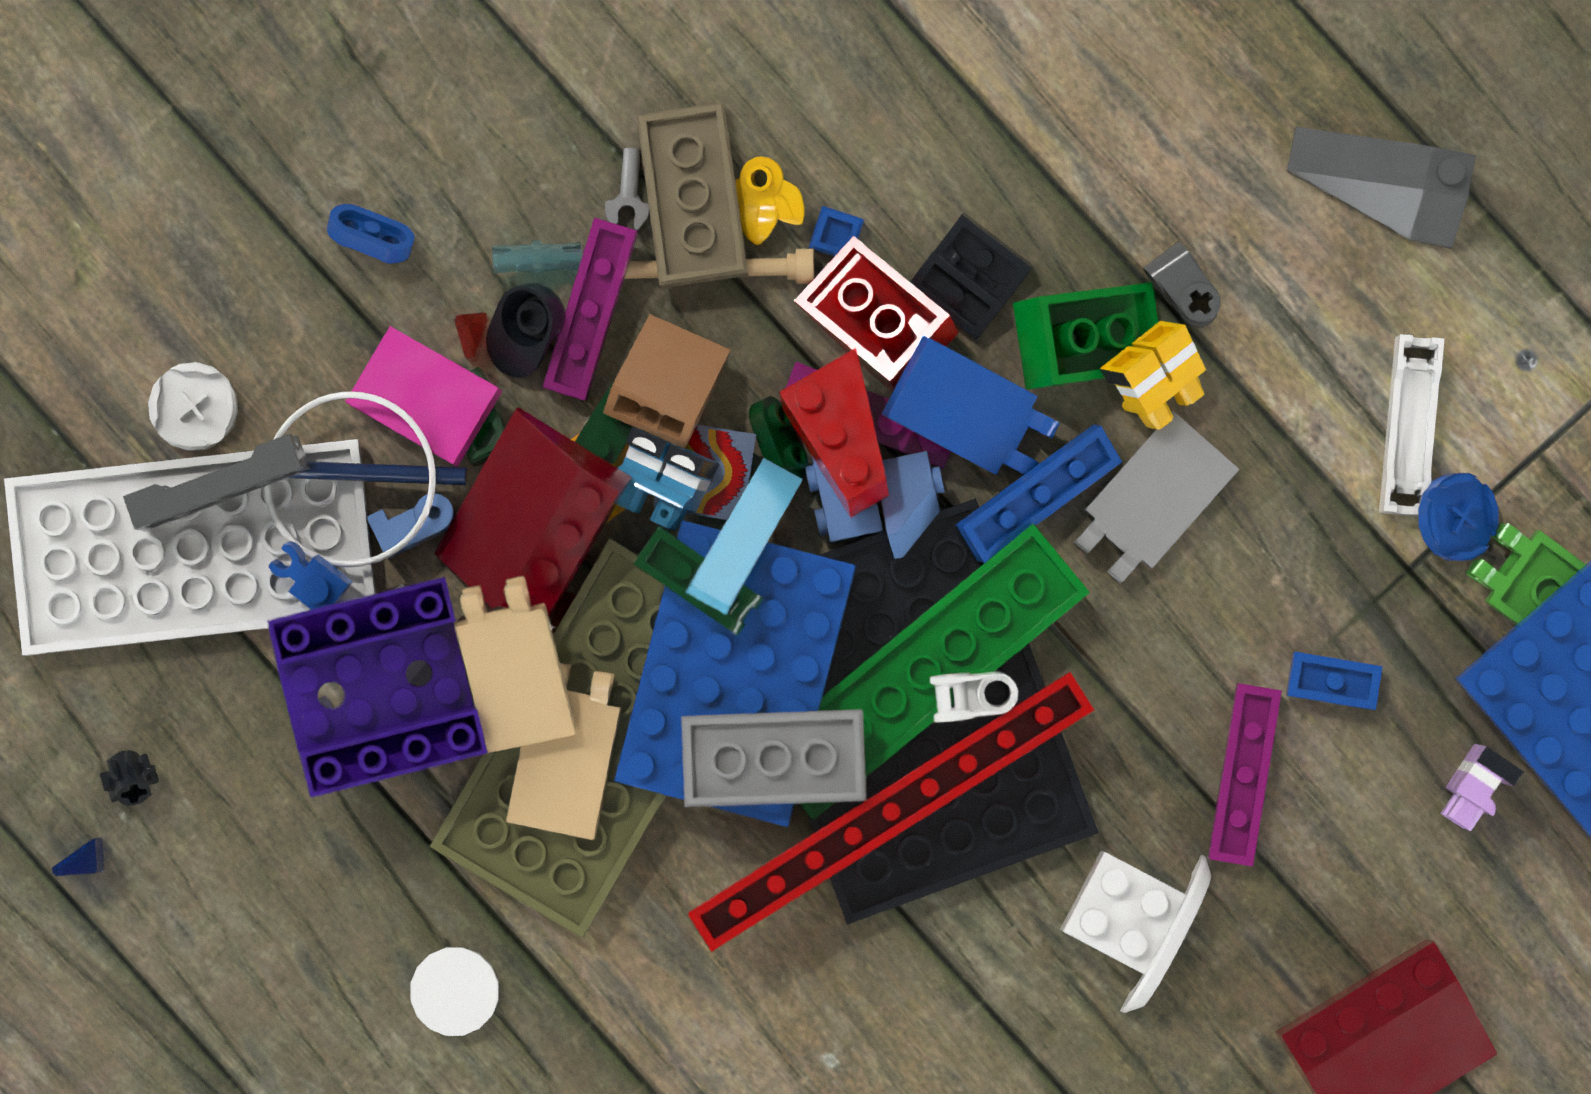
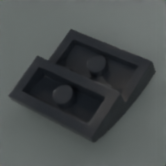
M963 213L938 247L930 254L910 283L947 312L954 323L975 339H978L1034 265L966 213Z

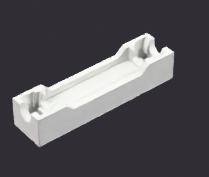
M1400 334L1395 338L1379 513L1418 517V508L1423 493L1431 484V466L1444 338H1416L1413 335ZM1404 348L1432 350L1431 360L1427 363V359L1409 357L1408 361H1406L1407 357L1404 356ZM1394 489H1396V493L1414 495L1416 491L1418 503L1414 504V506L1397 505L1396 502L1390 501V496Z

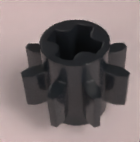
M131 750L121 751L107 760L109 771L100 773L103 789L108 791L111 802L114 803L119 800L120 803L128 806L144 802L152 795L149 785L159 782L155 765L150 764L148 754L145 753L140 756L137 752Z

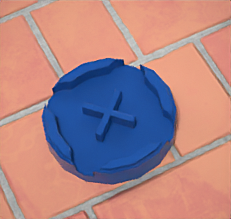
M1446 473L1433 480L1424 491L1418 508L1419 529L1425 544L1435 555L1447 561L1473 560L1484 554L1490 546L1487 544L1491 536H1495L1498 529L1499 512L1494 493L1487 484H1482L1475 478L1477 476L1471 473Z

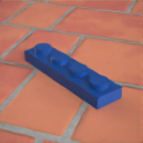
M1093 424L965 517L956 526L976 560L986 563L1029 526L1039 524L1121 464L1122 461L1102 426Z

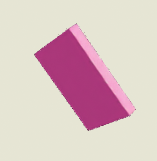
M391 326L352 389L354 392H364L382 397L403 409L422 430L432 453L456 467L459 466L502 393L500 388ZM346 399L345 402L423 447L410 425L393 410L365 399Z

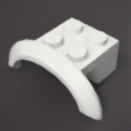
M1100 851L1060 930L1143 974L1133 990L1129 992L1120 1010L1121 1012L1126 1013L1144 1007L1173 961L1198 912L1211 880L1206 856L1201 854L1184 894L1116 857Z

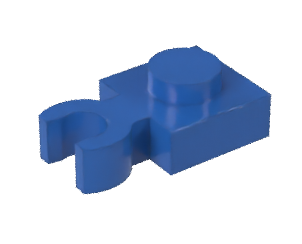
M288 541L281 548L290 555L291 565L286 566L278 559H275L268 565L271 572L276 576L282 578L290 577L295 581L288 592L310 609L338 603L353 583L350 578L319 554L308 562L305 559L303 549L292 541Z

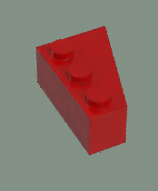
M854 348L779 392L784 413L850 518L889 496L857 349Z

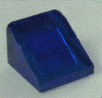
M102 837L90 840L53 866L52 874H55V876L100 873L102 870H105Z

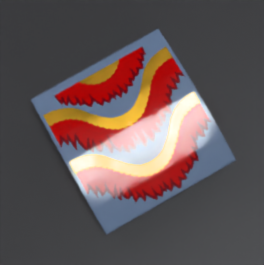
M702 425L696 426L686 449L719 463V466L697 511L687 510V514L728 520L749 483L756 434ZM654 497L653 508L656 507L659 500L657 497Z

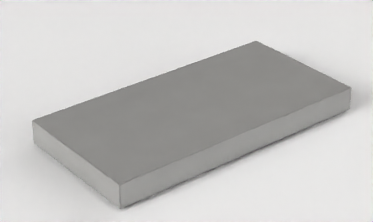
M863 709L681 716L685 807L866 801Z

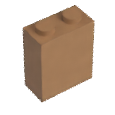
M649 314L612 385L603 413L685 449L721 378L731 350Z

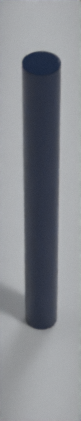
M308 461L310 470L289 477L293 479L429 484L428 466ZM435 466L436 484L466 485L467 468Z

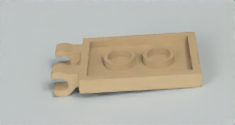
M524 576L506 580L507 586L504 589L510 608L487 612L480 585L462 589L463 595L460 596L462 609L467 620L456 622L455 628L488 753L573 736L576 733V726L545 603L531 606Z
M560 663L567 690L572 665ZM598 670L594 671L590 695L567 690L576 726L575 735L521 746L506 822L590 840L596 839L622 707L609 705L615 674Z

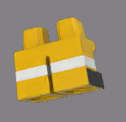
M1159 321L1132 343L1133 347H1126L1100 368L1106 381L1115 384L1122 395L1124 411L1137 413L1147 428L1157 430L1162 429L1173 420V414L1166 403L1170 398L1174 396L1177 404L1187 406L1195 403L1204 395L1198 376L1206 368L1186 326L1166 321Z

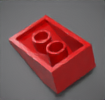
M854 236L794 300L796 305L844 350L849 352L856 348L860 365L892 392L923 335L947 346L959 333L947 312Z

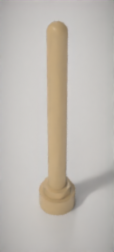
M796 249V253H787V258L746 259L748 276H787L788 280H796V284H810L815 279L814 249ZM630 261L624 279L658 278L656 261Z

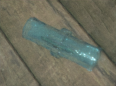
M532 240V244L492 245L493 274L533 272V276L542 275V271H578L582 259L581 242L541 244V240Z

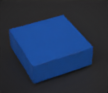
M822 206L809 249L835 257L853 236L857 239L859 238L864 219Z

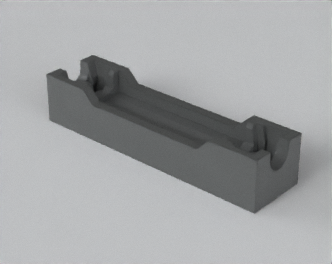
M287 434L256 446L249 459L174 487L154 484L124 495L123 499L134 530L147 531L308 471L310 467L299 436Z

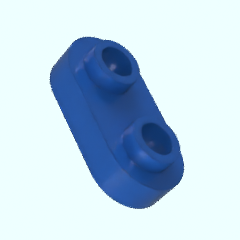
M353 204L338 205L330 212L327 233L339 245L349 247L389 264L400 263L410 257L415 237L412 230L406 225Z

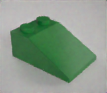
M1152 282L1039 296L1012 303L1025 389L1033 390L1105 379L1100 368L1126 347H1133L1132 343L1158 323Z

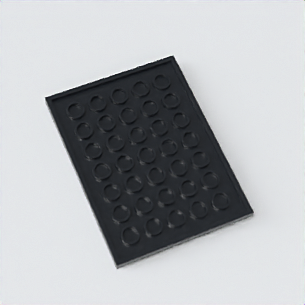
M976 498L941 510L902 558L894 559L887 530L818 555L857 565L823 696L984 564L976 560L956 526L957 523L979 508ZM1027 644L995 671L1008 675L1016 684L1018 698L1014 706L1045 687L1030 644ZM1000 680L990 682L984 691L985 700L992 705L1003 704L1009 697L1008 685ZM1001 714L976 716L972 719L933 722L866 777V800ZM1059 732L831 876L830 880L846 924H851L1097 834V827L1062 732ZM863 801L836 802L814 821L807 814L813 833Z

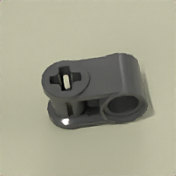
M1176 242L1143 267L1146 276L1154 287L1170 302L1188 325L1205 327L1214 321L1221 305L1220 296L1182 243ZM1195 296L1199 300L1205 297L1208 298L1210 301L1207 306L1208 313L1204 315L1200 310L1192 313L1190 311L1193 302L1191 297Z

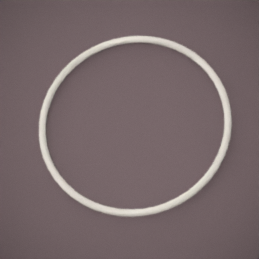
M354 391L338 392L319 397L299 408L285 421L274 439L282 437L296 419L315 406L342 398L365 399L393 410L410 425L424 448L429 468V489L422 514L412 530L397 545L384 553L362 560L344 561L322 556L333 566L360 567L389 558L405 547L416 536L423 526L433 503L436 470L432 451L425 435L417 423L403 409L373 394ZM270 485L265 486L264 493L268 510L278 530L287 541L298 544L303 549L304 554L312 559L317 554L300 544L287 531L274 507Z

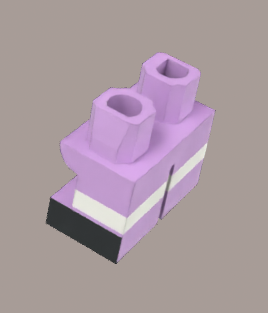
M1474 744L1445 787L1453 795L1440 814L1462 829L1471 831L1483 813L1494 816L1496 806L1490 797L1498 785L1502 783L1515 786L1524 771L1487 746Z

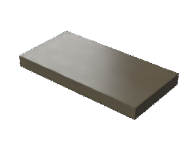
M724 102L637 115L660 288L748 276Z

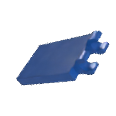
M924 335L920 339L881 414L996 475L1002 463L1022 474H1026L1037 466L1040 462L1017 451L1028 427L1052 439L1060 425L1058 421L1032 408L1038 397L1037 395Z

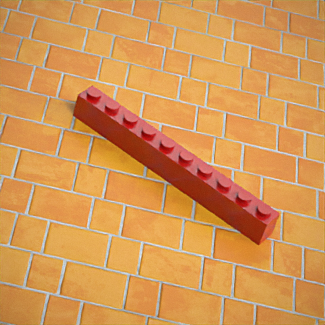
M1066 673L1014 706L1008 712L993 719L874 794L866 801H863L690 910L687 914L710 951H714L1094 711V708L1072 673Z

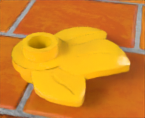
M758 156L747 161L740 172V178L735 180L742 232L754 245H760L769 237L777 224V220L793 225H802L805 217V206L799 188L784 180L783 170L774 159ZM759 170H763L767 174V182L762 187L757 186L754 181V176Z

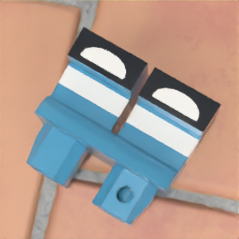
M632 427L626 444L630 445L623 464L618 467V469L630 475L632 479L617 505L640 514L648 494L659 498L650 520L665 528L676 530L685 517L687 510L697 511L719 463L636 427Z

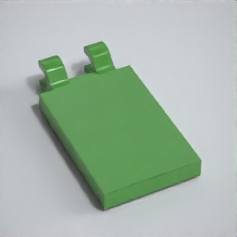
M1500 523L1496 535L1491 536V538L1504 548L1512 551L1499 570H1496L1482 558L1479 560L1475 558L1465 574L1491 590V593L1484 602L1514 625H1517L1586 564L1540 530H1535L1532 536L1527 538L1509 523H1505V525Z

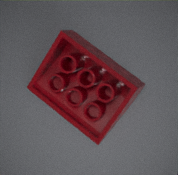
M517 407L434 554L469 587L480 585L484 601L494 611L510 608L504 589L507 586L506 580L524 576L531 606L545 603L550 620L632 477Z
M1427 939L1275 1032L1312 1094H1434L1497 1055L1492 1042L1455 974L1435 942Z

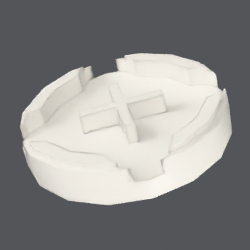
M198 362L178 364L171 368L153 385L148 401L150 421L158 434L170 445L187 451L207 450L222 442L233 429L238 414L237 394L229 379L214 367Z
M446 947L428 955L416 968L410 983V1001L417 1017L430 1030L445 1036H463L480 1029L493 1015L499 1000V980L493 966L480 953L464 947Z

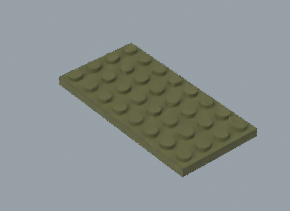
M612 539L608 540L553 634L559 662L572 665L567 690L590 695L594 671L615 674L609 705L622 707L596 839L590 840L506 822L521 749L520 746L483 754L429 846L581 938L585 937L667 797L664 794L614 781L665 585L633 564L639 556L638 554Z

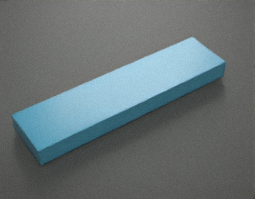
M763 458L686 593L727 614L803 479Z

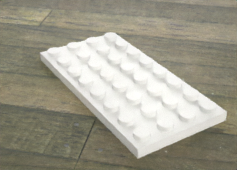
M358 439L302 445L307 461L362 463L360 440ZM253 451L5 478L22 655L28 656L269 629L267 620L311 610L288 592L295 581L290 577L282 578L276 576L268 567L275 559L280 560L286 566H290L292 560L290 555L281 549L288 541L278 530L270 515L265 499L264 487L147 531L134 530L123 499L124 495L154 484L160 486L167 485L169 487L177 486L249 459ZM286 478L270 484L274 507L287 531L304 547L316 554L335 560L352 561L372 557L364 481ZM305 555V559L310 562L311 558ZM373 564L360 567L334 566L353 581L338 603L376 594Z

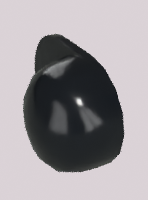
M539 283L521 284L505 292L497 305L486 334L488 354L494 365L502 373L520 378L528 376L538 369L550 343L557 338L563 328L565 310L559 296L552 289Z

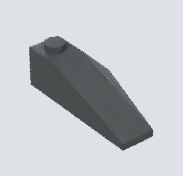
M1295 127L1287 172L1331 197L1335 196L1359 210V213L1370 219L1377 220L1407 240L1451 249L1468 199L1476 155L1427 145Z

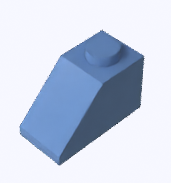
M927 451L882 460L889 496L881 501L887 535L894 559L905 556L940 512L937 494L945 492L940 466L931 468Z

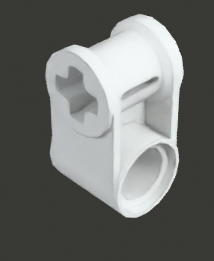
M1002 672L954 673L930 677V684L935 685L938 711L933 715L934 722L972 719L976 716L1002 714L1012 709L1018 698L1016 684L1008 675ZM995 680L1003 681L1009 687V697L1000 705L988 703L984 696L986 686ZM950 687H953L955 704L953 708L950 701Z

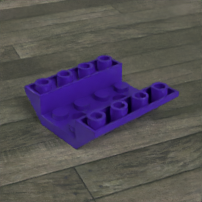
M445 577L267 620L294 739L311 798L488 753L478 711L473 705L454 627L455 615ZM417 660L427 662L431 668L429 681L421 686L410 684L406 678L408 666ZM328 682L339 684L344 691L342 702L333 708L324 707L318 700L319 689Z

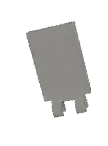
M1172 411L1173 420L1162 429H1156L1084 510L1094 520L1075 540L1074 544L1085 554H1088L1103 536L1109 539L1123 552L1121 557L1107 571L1119 584L1129 576L1140 561L1149 569H1152L1239 471L1237 466L1174 411Z

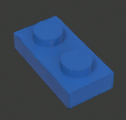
M1293 652L1286 696L1376 710L1383 666Z

